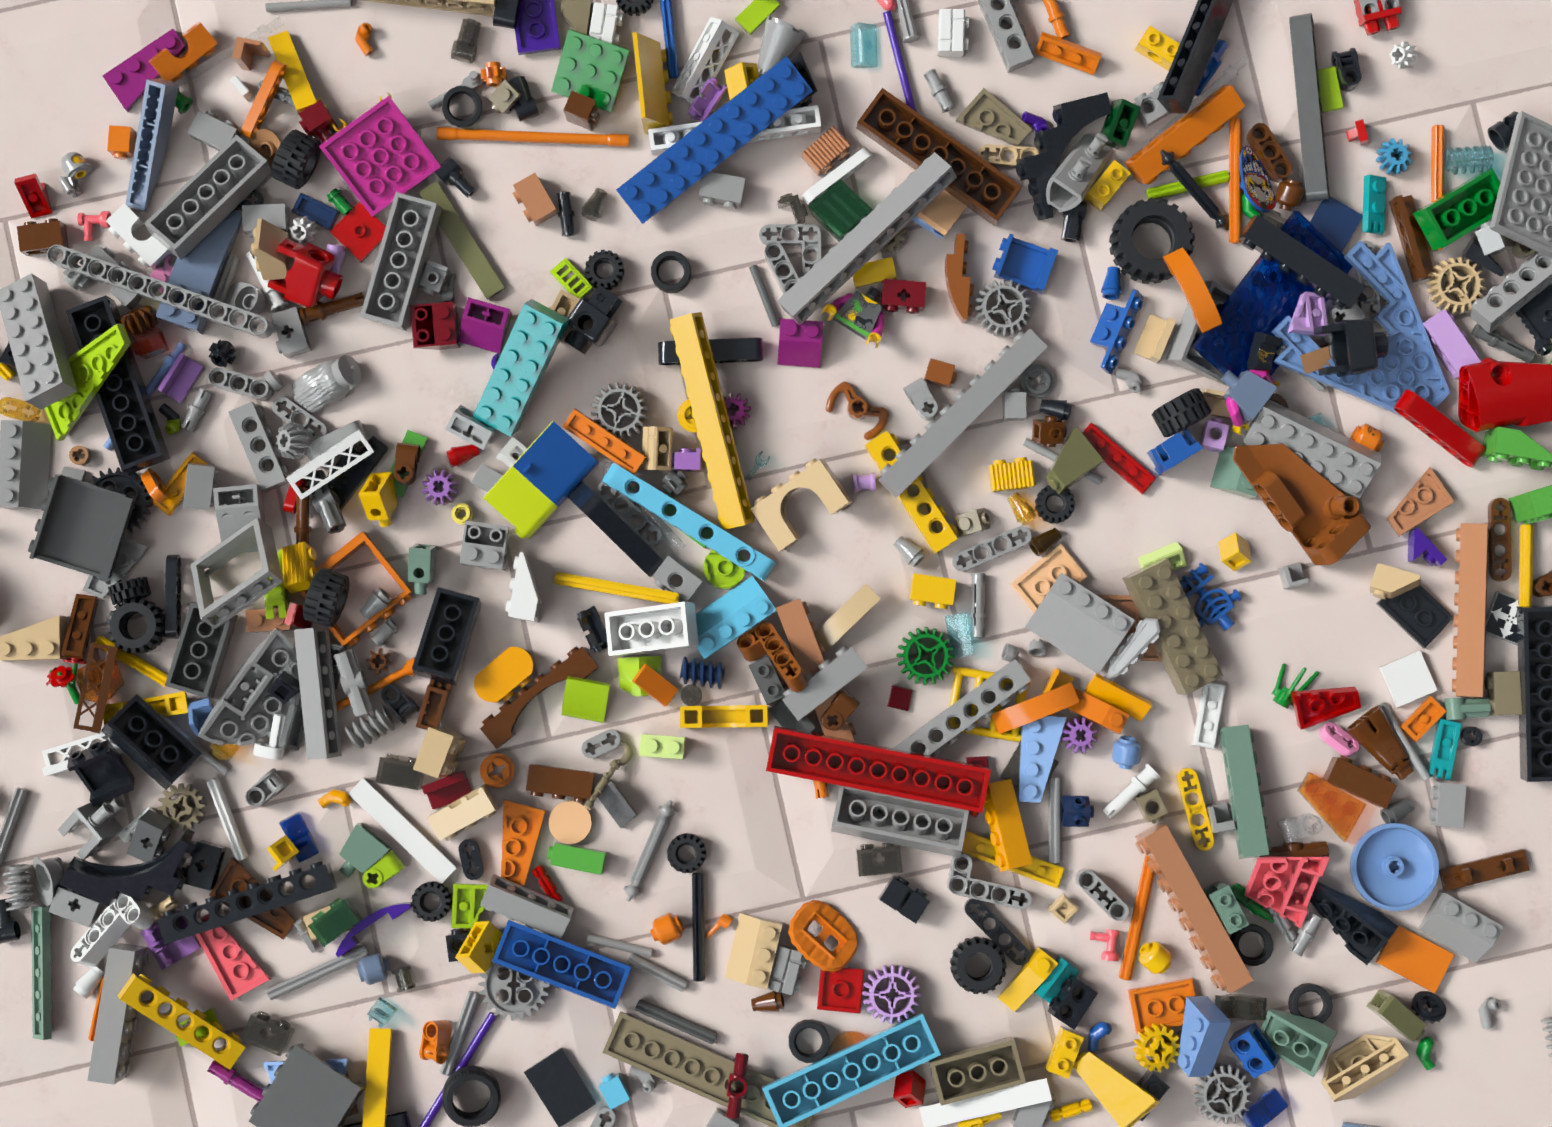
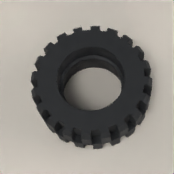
M1149 198L1147 201L1142 199L1134 205L1127 207L1113 225L1112 234L1109 238V243H1111L1109 248L1110 254L1115 257L1113 260L1114 264L1122 268L1120 272L1124 275L1126 273L1131 275V280L1137 281L1139 279L1144 284H1149L1150 282L1156 284L1173 277L1163 258L1159 260L1148 259L1139 254L1135 249L1132 236L1135 229L1143 223L1157 224L1168 233L1171 241V248L1168 254L1182 247L1189 257L1193 253L1194 246L1192 243L1195 240V234L1191 233L1193 225L1191 221L1187 222L1186 217L1188 215L1184 211L1180 213L1177 210L1179 206L1176 204L1168 205V200L1165 199L1156 201V198Z

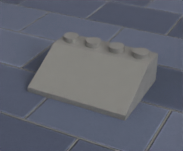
M1204 281L1218 310L1222 324L1202 334L1188 303L1166 359L1186 370L1226 385L1221 381V378L1228 370L1232 373L1234 372L1259 307L1214 281Z
M1061 572L1025 627L1093 672L1099 674L1135 620Z

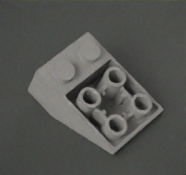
M258 484L213 488L215 513L221 542L257 517L265 522L263 491ZM257 542L241 553L258 552Z

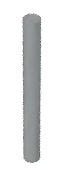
M352 0L266 3L265 7L266 12L352 6Z
M1028 438L1023 443V446L1052 461H1055L1058 455ZM1091 472L1084 478L1099 485L1103 477Z
M1383 702L1380 705L1396 736L1405 748L1409 759L1422 780L1429 779L1431 777L1388 706Z
M163 713L160 715L202 753L200 756L221 774L225 775L228 772L229 768Z

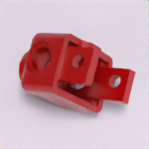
M287 238L278 245L277 251L295 258L294 264L287 271L285 279L269 280L267 287L285 294V300L309 308L315 306L323 296L335 299L341 288L343 276L331 271L335 260L334 255L309 242L304 246Z

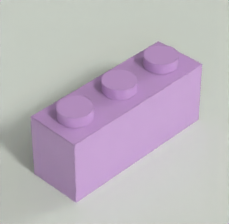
M1443 309L1422 324L1433 350L1453 379L1459 377L1461 366L1481 362L1479 359L1480 355L1474 347L1469 345L1464 331L1458 329L1454 323L1455 318L1453 315Z

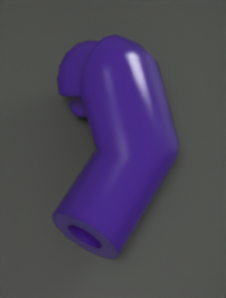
M1027 111L1023 113L1021 120L1031 124L1035 132L1050 129L1043 117Z

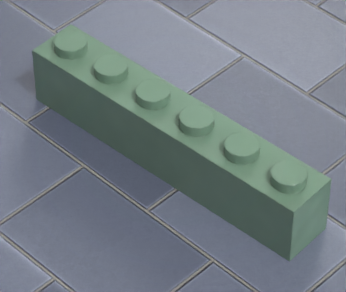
M1249 724L1223 727L1219 730L1232 817L1236 828L1234 830L1239 859L1264 857L1269 855V851H1271L1270 838L1266 837L1265 829H1268L1267 817L1263 816L1264 797L1259 793L1258 787L1261 785V777L1259 773H1256L1255 768L1258 759L1256 751L1252 749L1254 734L1252 730H1249Z

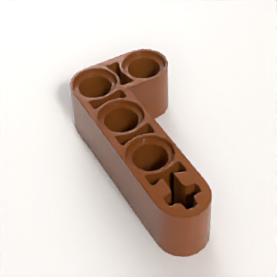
M763 622L738 638L737 647L746 661H755L767 654L791 691L800 692L806 688L808 683L806 676L771 623Z

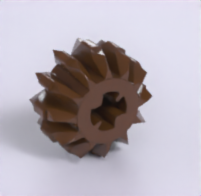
M151 306L139 307L123 314L119 318L120 324H124L128 336L144 333L159 323L156 313Z

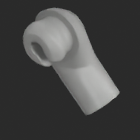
M1117 367L1115 378L1125 380L1131 392H1140L1142 382L1135 371Z
M1489 997L1480 1006L1478 1012L1482 1029L1493 1028L1491 1014L1494 1010L1500 1008L1501 1003L1499 999Z
M631 1065L629 1075L640 1078L643 1091L651 1093L656 1087L654 1076Z

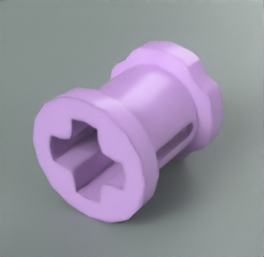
M871 472L870 475L857 476V474H853L854 493H857L859 490L876 491L874 472Z

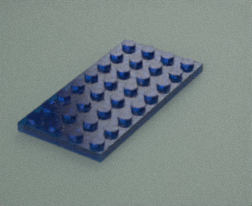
M1293 211L1280 228V230L1346 274L1352 269L1353 266L1344 258L1345 255L1299 211ZM1259 256L1218 311L1222 324L1201 334L1192 347L1222 375L1230 370L1238 377L1241 372L1248 371L1247 362L1255 332L1275 336L1272 333L1274 328L1286 316L1293 317L1300 295L1304 292H1313L1315 289L1309 285L1307 287L1301 285L1296 281V276L1291 273L1289 275L1283 273L1278 269V264L1273 261L1271 263L1267 262ZM1324 298L1325 303L1328 301L1329 298ZM1274 362L1272 365V369L1269 373L1270 376H1272V374L1279 366Z

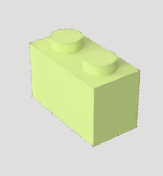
M641 734L639 756L684 759L685 737Z

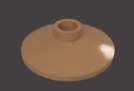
M259 129L252 134L249 145L268 161L272 170L275 154L282 141L272 130Z

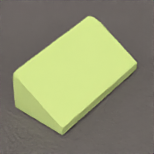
M1177 542L1138 558L1141 568L1158 559L1166 558L1169 559L1174 571L1187 566L1183 549Z

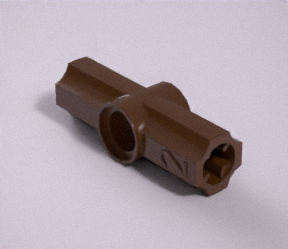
M1326 841L1311 843L1292 842L1285 843L1283 846L1271 847V851H1269L1267 856L1329 857V848Z

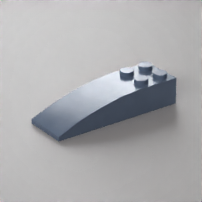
M233 210L182 260L177 258L168 283L212 298L227 257L233 250L242 224V213ZM184 294L177 297V303H181L184 300ZM204 301L197 304V311L203 309ZM160 303L156 317L163 322L202 335L208 321L205 318Z

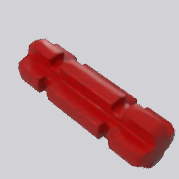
M542 865L534 868L532 873L536 878L538 877V882L545 894L554 900L562 902L563 898L559 892L557 893V888L549 875H546L545 868Z

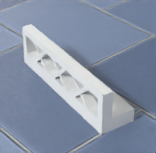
M710 17L671 93L692 104L694 99L690 97V94L694 88L698 87V96L703 99L704 96L700 93V90L707 79L710 80L711 77L716 78L739 32L723 20ZM726 29L731 35L728 41L723 43L722 34ZM719 49V58L716 61H712L713 51ZM708 68L709 76L706 80L702 81L701 74L704 69Z
M358 429L288 475L286 479L302 500L374 453V450L366 440L362 430ZM361 440L368 451L362 455L352 454L353 445ZM350 447L349 453L343 452ZM338 454L347 455V465L343 467L334 466L335 456ZM351 456L357 457L356 459L350 462ZM331 460V465L325 464L326 462ZM320 466L330 468L329 476L325 479L315 477L316 469ZM332 469H338L332 474ZM313 472V476H312V477L306 476V475H308L309 473ZM302 478L312 480L310 489L304 493L301 492L296 484ZM314 480L320 481L318 484L314 485Z
M102 732L42 751L46 767L42 768L44 776H52L68 771V760L66 759L71 756L69 754L74 746L78 745L87 749L91 747L95 739L108 740L103 738L106 735ZM111 742L119 755L125 753L115 743ZM58 752L64 755L60 763L52 765L50 753Z

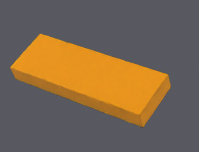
M191 452L165 485L169 497L162 503H158L155 500L152 501L155 506L168 516H171L184 500L188 462L209 465L194 452Z
M1095 673L1085 688V693L1112 705L1140 722L1152 707L1151 701Z

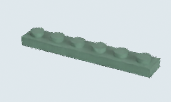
M31 906L33 1038L40 1040L52 1039L51 1033L53 1031V1023L51 1021V1010L53 1009V1001L51 999V988L53 986L51 966L53 960L50 949L52 943V935L50 933L52 913L48 912L50 906Z

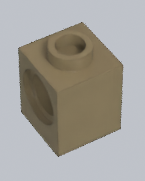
M1153 788L1134 798L1146 822L1152 821L1155 824L1163 820V815L1168 813L1157 789ZM1151 801H1154L1157 805L1154 813H1149L1147 810V805Z

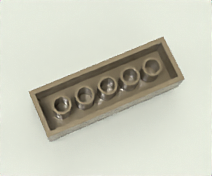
M1168 558L1158 559L1122 578L1141 619L1159 618L1161 626L1160 637L1153 644L1177 694L1188 695L1224 676Z

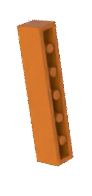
M1223 85L1124 163L1137 183L1151 184L1158 178L1157 175L1170 169L1169 165H1162L1161 150L1174 152L1175 161L1190 154V149L1195 145L1203 144L1207 140L1208 135L1221 130L1227 120H1232L1239 116L1240 110L1245 105L1232 85Z

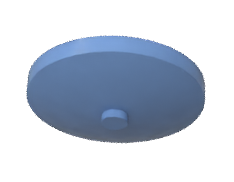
M1385 823L1371 828L1359 838L1351 854L1350 873L1355 888L1366 901L1385 910L1402 911L1419 905L1431 894L1439 875V861L1434 846L1422 832L1405 824Z

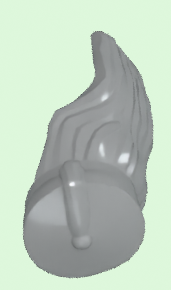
M343 355L337 360L326 361L305 372L292 384L293 394H295L294 401L312 415L321 410L325 405L344 399L346 394L350 390L355 389L361 381L362 374L358 363L351 356Z

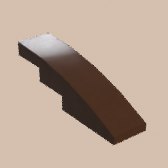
M430 679L416 727L428 730V727L440 726L453 685Z

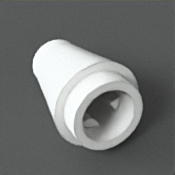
M98 966L91 968L75 982L76 986L73 989L79 995L88 999L90 995L93 996L105 972Z

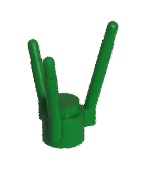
M1282 664L1276 686L1271 694L1275 696L1273 698L1274 702L1288 709L1290 705H1293L1291 692L1294 691L1307 669L1304 667L1289 689L1282 687L1280 690L1286 664ZM1316 671L1310 676L1298 691H1304L1319 675V672Z

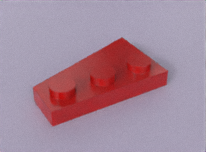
M1355 686L1291 692L1297 725L1301 730L1361 708L1359 693Z

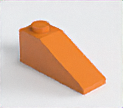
M1074 688L1080 702L1068 707V710L1113 733L1121 734L1129 714Z

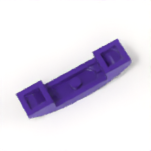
M411 902L389 905L365 917L342 940L336 952L337 957H340L360 943L355 935L387 913L392 920L413 907Z

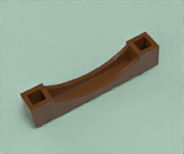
M574 647L567 653L569 657L563 662L558 660L550 667L552 670L546 676L543 673L533 680L535 685L530 689H527V687L523 688L516 694L518 698L512 703L507 701L499 708L500 713L495 717L491 714L482 721L484 725L480 729L496 749L515 736L513 729L519 716L538 694L558 682L567 680V676L586 679L599 668V665L584 647Z

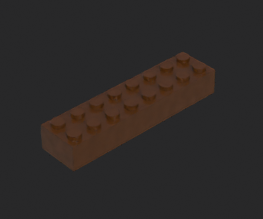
M884 88L879 91L857 122L856 129L914 170L921 166L923 161L934 152L952 167L957 176L944 190L993 226L998 223L1022 188L1018 183Z

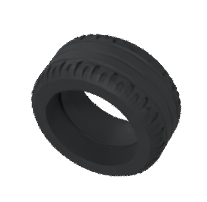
M479 1066L462 1067L453 1072L444 1084L442 1091L443 1106L448 1117L456 1124L464 1127L481 1126L490 1121L499 1109L501 1092L498 1081L485 1068ZM477 1080L488 1086L490 1099L481 1110L464 1112L454 1105L453 1093L465 1081Z

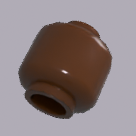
M1290 179L1279 183L1275 196L1276 203L1280 204V209L1292 212L1293 208L1301 207L1305 195V188L1302 186V183Z

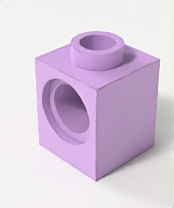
M1211 418V421H1206L1200 439L1202 448L1215 452L1223 451L1229 425L1224 424L1223 420ZM1211 429H1215L1218 431V440L1211 438Z

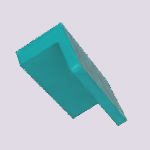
M1060 956L1055 960L1058 963L1057 966L1034 991L1049 1003L1055 996L1057 997L1061 990V985L1066 978H1069L1070 975L1077 977L1079 974L1075 967Z

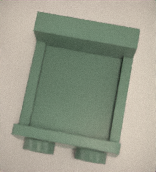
M1217 881L1203 889L1224 929L1226 928L1229 934H1233L1249 925L1228 884Z

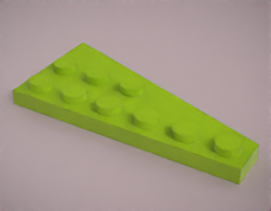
M124 324L114 325L68 358L78 391L45 408L57 441H62L66 438L130 346L131 342Z

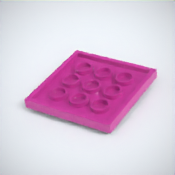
M389 95L319 145L320 149L372 217L393 202L396 192L406 193L441 167Z

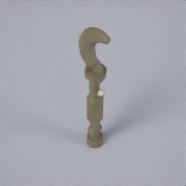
M621 740L620 742L624 748L622 758L610 762L611 768L609 772L604 773V777L597 784L595 792L589 801L585 802V808L592 809L594 801L597 800L599 794H602L614 772L619 770L620 766L628 764L631 760L632 749L626 741Z

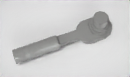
M471 71L469 76L464 78L459 86H467L472 89L480 87L483 84L481 74ZM447 92L428 102L432 110L442 104L444 95Z

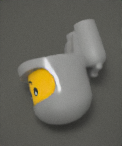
M69 152L61 159V168L66 177L60 176L59 183L67 195H72L76 198L81 195L78 181L88 176L92 171V167L84 161L80 153Z

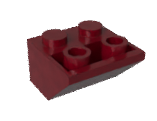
M453 301L410 305L414 349L444 350L460 348L457 306Z

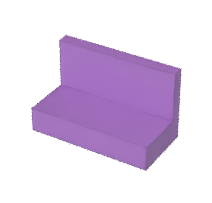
M180 353L157 390L183 404L205 367Z

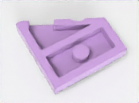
M1304 292L1298 300L1288 333L1314 335V328L1328 325L1324 298L1319 297L1313 292ZM1320 334V335H1314V336H1323V337H1324V336H1326L1327 334Z

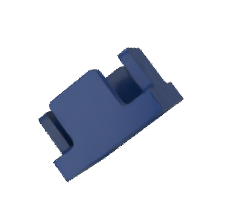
M1186 428L1155 447V449H1151L1147 454L1155 465L1154 469L1159 476L1203 448L1199 442L1194 440Z

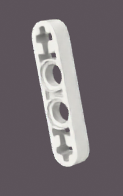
M867 147L862 148L809 188L801 198L808 206L814 204L872 159L873 154Z

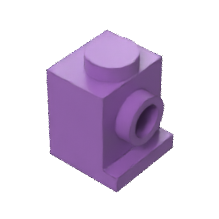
M681 448L679 452L672 453V466H674V470L701 472V448H696V452H692V449Z

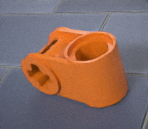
M436 1020L428 1021L424 1024L419 1050L422 1060L431 1059L437 1064H443L447 1060L452 1033L449 1021Z

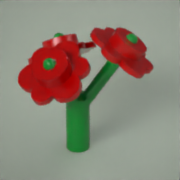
M77 658L63 659L64 662L73 663V669L71 667L66 668L65 666L55 667L49 671L47 675L49 680L46 685L66 687L74 704H78L80 694L75 686L78 664H86L87 661Z

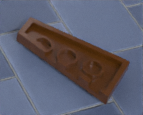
M232 857L209 896L218 895V898L221 899L227 897L226 892L239 888V891L242 892L248 890L247 885L258 881ZM266 889L264 890V898L270 901L273 896ZM245 895L242 900L243 904L246 907H250L252 900L249 896ZM226 902L223 903V904L226 905L227 907L231 908L228 903H226ZM283 906L248 917L249 920L283 940L286 939L296 921Z

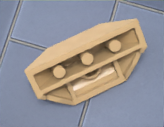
M1365 1034L1328 1056L1321 1083L1334 1102L1353 1099L1391 1077L1409 1058V1054L1396 1037L1389 1038Z

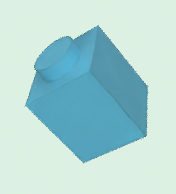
M612 1072L601 1078L602 1082H600L599 1088L610 1110L630 1100L631 1095L620 1073L614 1075Z

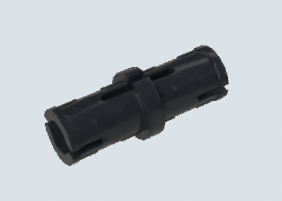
M563 192L557 193L560 211L558 212V218L561 219L563 237H567L568 231L569 236L576 235L573 222L575 213L571 206L570 192H565V194Z

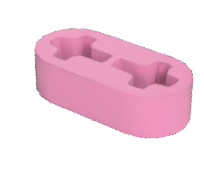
M1329 722L1320 729L1319 735L1321 739L1341 755L1351 757L1359 750V743L1335 723Z

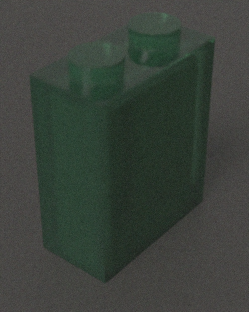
M841 179L831 185L827 191L814 199L812 204L808 206L813 217L839 242L864 217L873 211Z

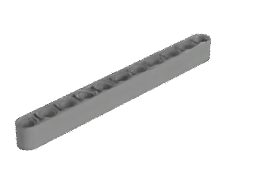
M52 245L47 251L48 260L65 270L258 338L265 339L273 333L272 323L252 312L61 245ZM63 252V258L57 261L58 254ZM83 259V265L77 268L78 261ZM103 266V272L97 275V269ZM123 273V279L117 282V276ZM143 280V287L137 289V283ZM164 287L163 294L157 296V290ZM184 294V300L181 303H177V297ZM204 301L203 309L197 311V304ZM224 308L223 316L217 318L218 310ZM244 315V322L237 325L238 317ZM264 322L265 328L261 332H257L258 324Z

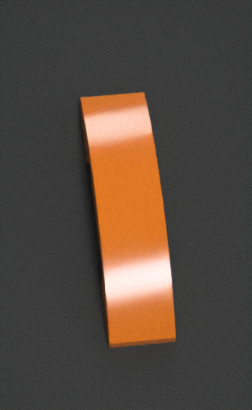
M1182 247L1164 256L1163 259L1185 295L1193 311L1192 315L1202 334L1221 325L1222 321L1215 303L1185 249Z
M1069 682L1051 691L994 712L991 716L998 733L1001 734L1068 708L1080 701L1072 682Z

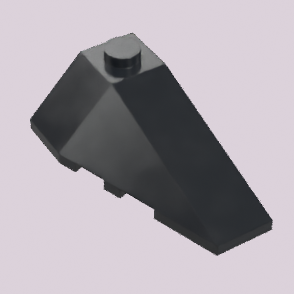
M1320 882L1316 884L1310 902L1323 918H1327L1332 924L1334 933L1336 935L1339 934L1346 942L1344 946L1348 951L1368 965L1390 939L1398 926L1381 912Z

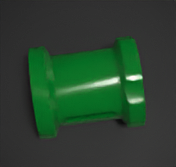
M178 87L175 107L180 114H183L190 109L193 99L183 95Z

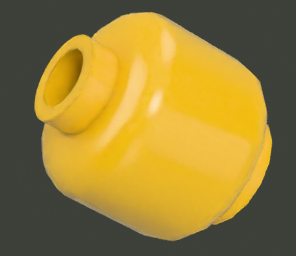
M1153 941L1145 943L1140 948L1139 961L1152 974H1162L1170 968L1172 964L1171 953L1161 943Z

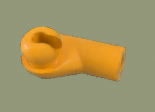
M333 789L318 799L323 809L333 802L347 807L352 801L346 791Z

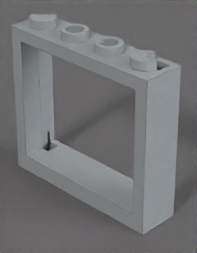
M258 517L191 563L200 619L214 629L283 582L272 528ZM257 542L262 569L214 602L209 575Z

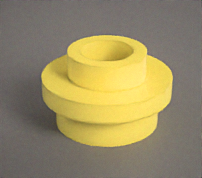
M459 503L452 509V519L457 524L465 525L466 520H472L473 510L468 504ZM461 510L466 511V516L464 518L459 517V512Z

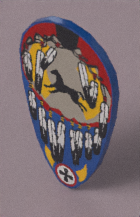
M1244 146L1239 158L1240 188L1243 189L1246 198L1256 209L1262 212H1270L1276 206V196L1273 187L1255 152L1249 146Z

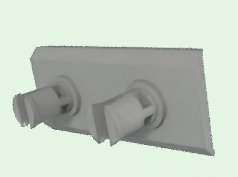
M1097 133L1095 137L1087 134L1077 143L1048 181L1046 188L1048 205H1052L1059 212H1064L1080 204L1112 155L1111 148L1105 145L1108 138L1104 134Z

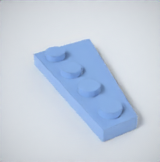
M1046 716L1022 726L1018 786L1019 802H1041L1067 717Z

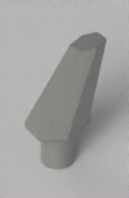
M301 919L296 920L294 925L298 930L297 934L312 953L315 952L317 949L315 941L311 940L306 925Z

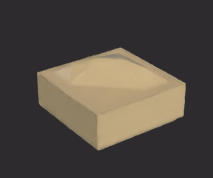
M1064 893L1048 907L1049 911L1064 924L1080 909Z

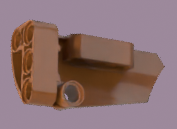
M1286 445L1235 446L1233 461L1281 527L1292 533L1314 565L1334 564L1370 530V523L1359 510L1358 499L1353 496H1345Z

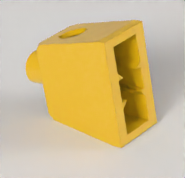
M392 472L371 473L360 490L359 497L367 518L370 521L378 520L381 527H387L392 524L391 515L397 507Z

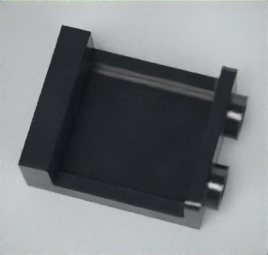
M109 739L97 742L85 750L76 751L68 758L67 769L69 771L74 770L89 790V801L93 807L134 789L135 777Z

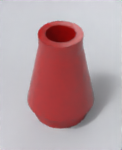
M473 444L450 447L451 450L446 451L452 467H460L472 458L480 455L478 447Z

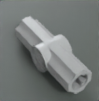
M353 649L335 654L334 657L341 674L340 682L344 693L349 697L355 717L373 711L374 708L367 691L366 677L358 666Z

